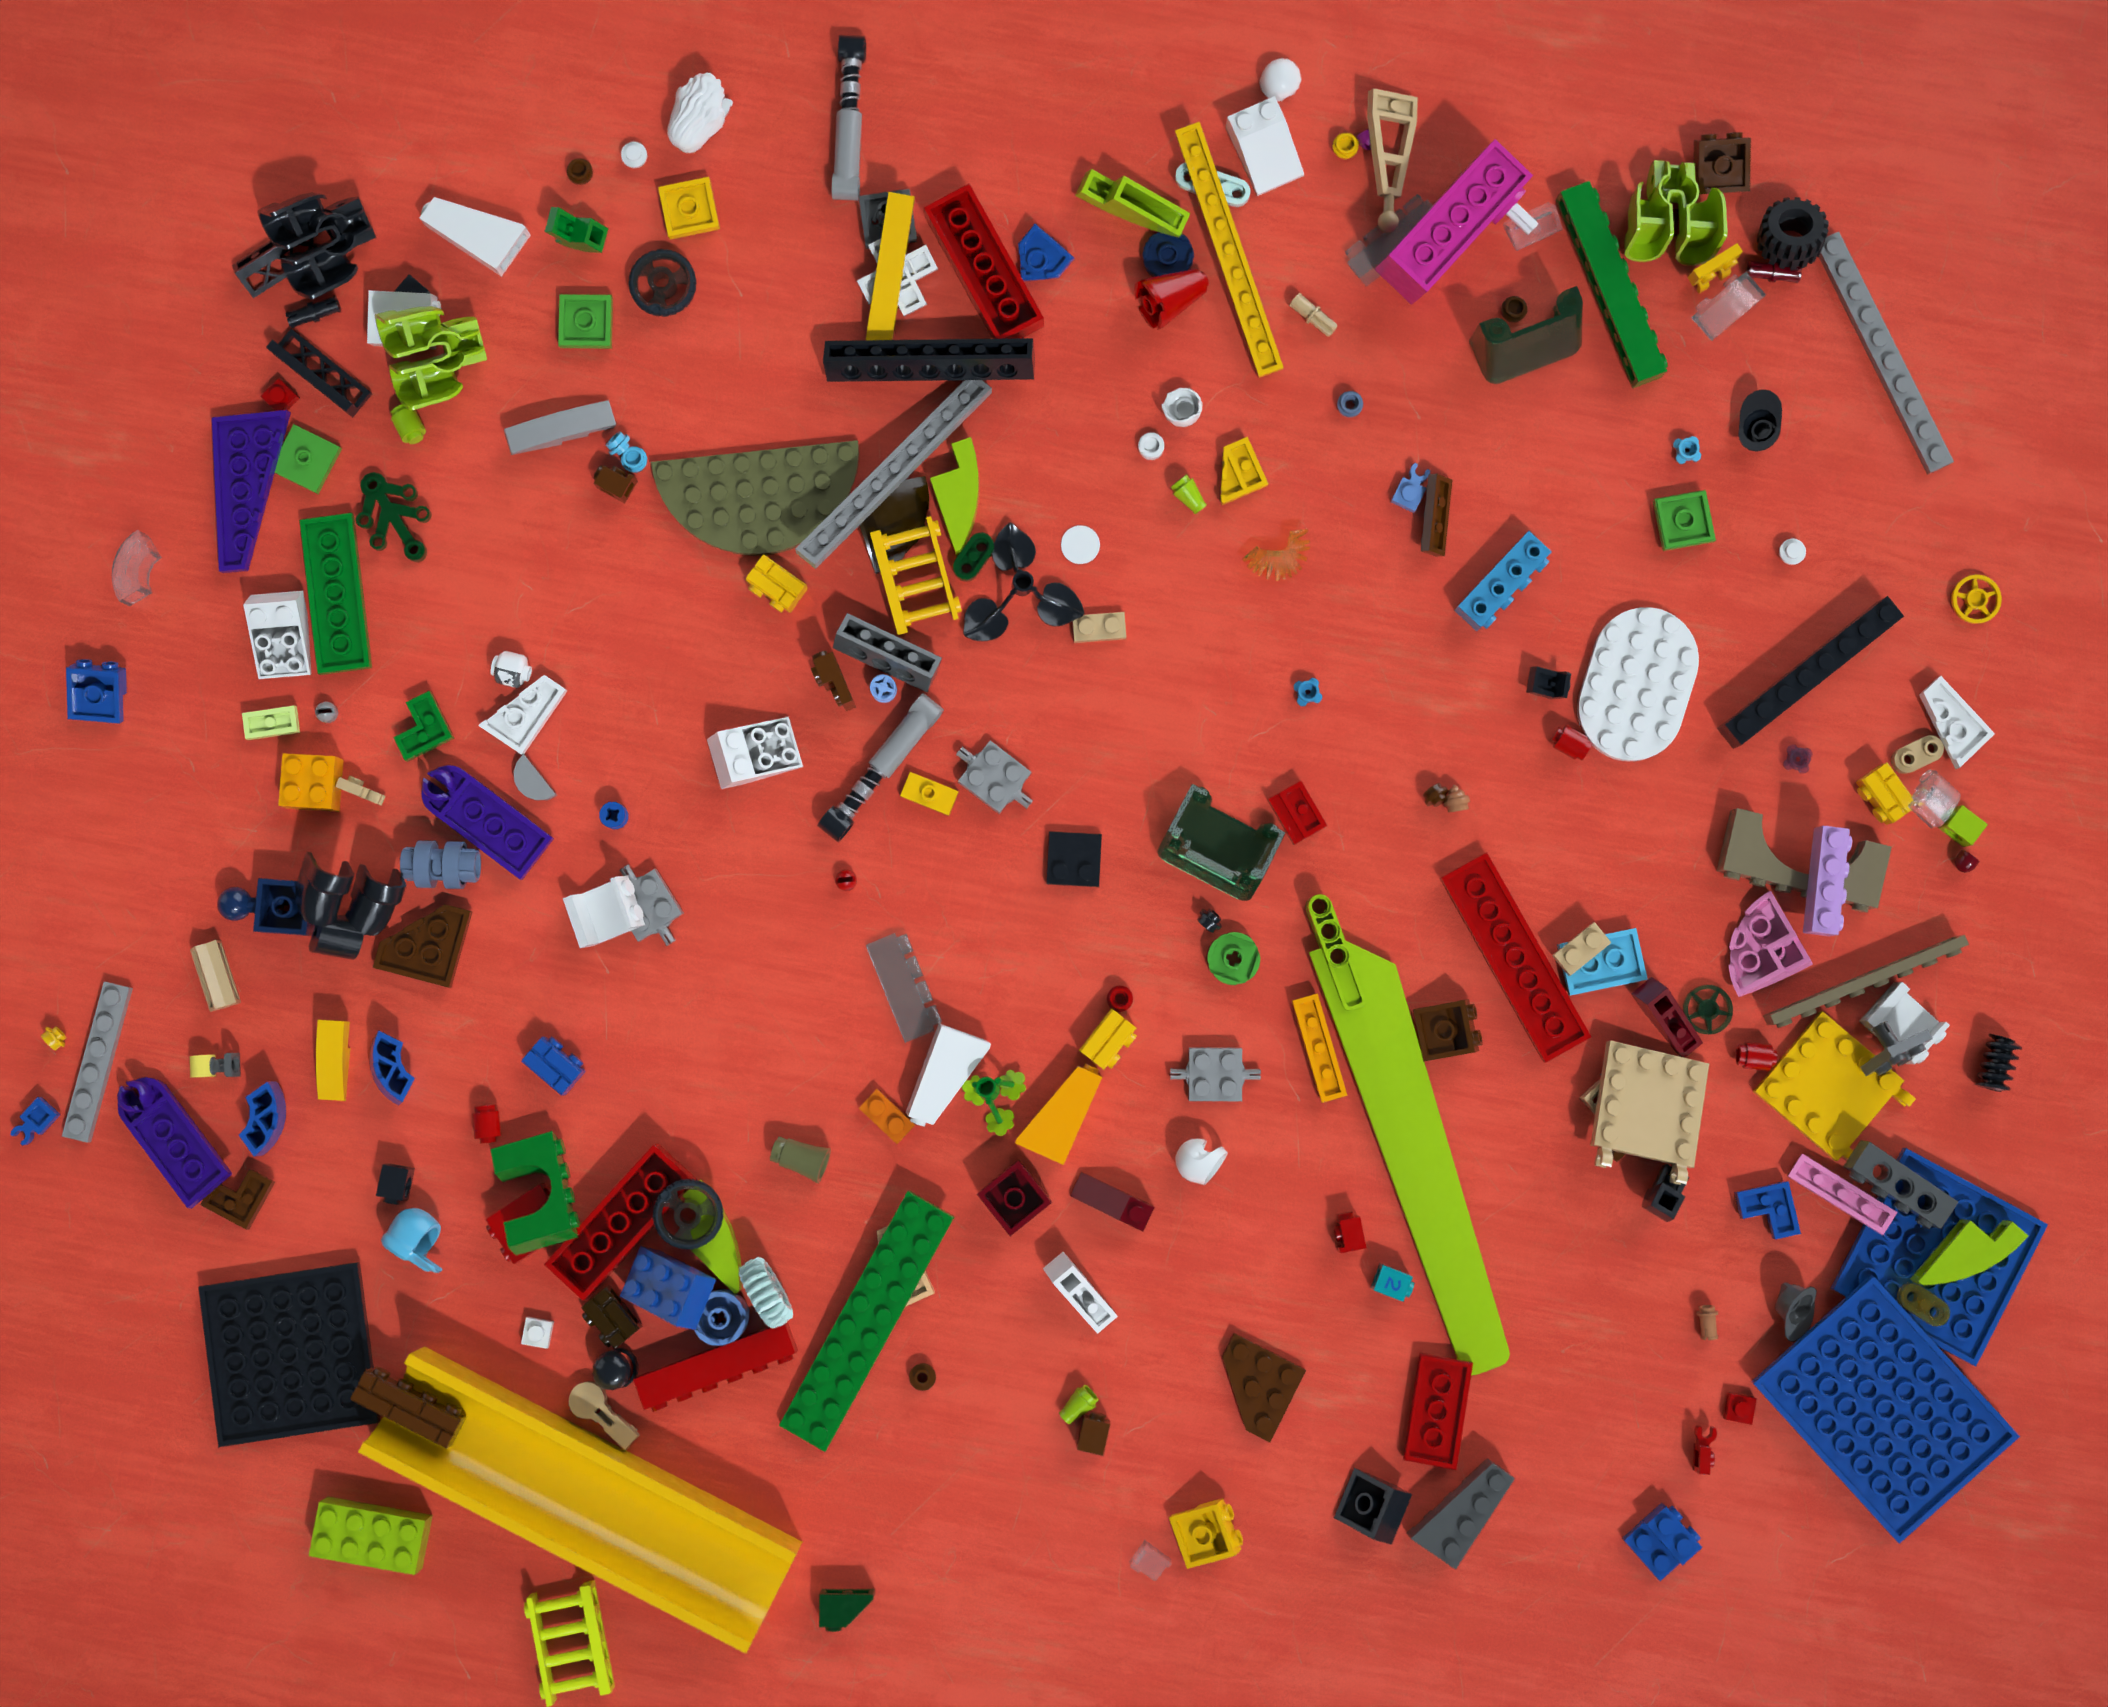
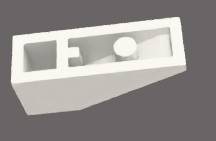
M1064 1252L1060 1253L1043 1268L1052 1283L1097 1334L1118 1317Z

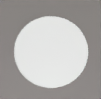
M1074 526L1063 535L1061 549L1069 561L1076 564H1085L1097 556L1100 549V541L1095 531L1091 528Z

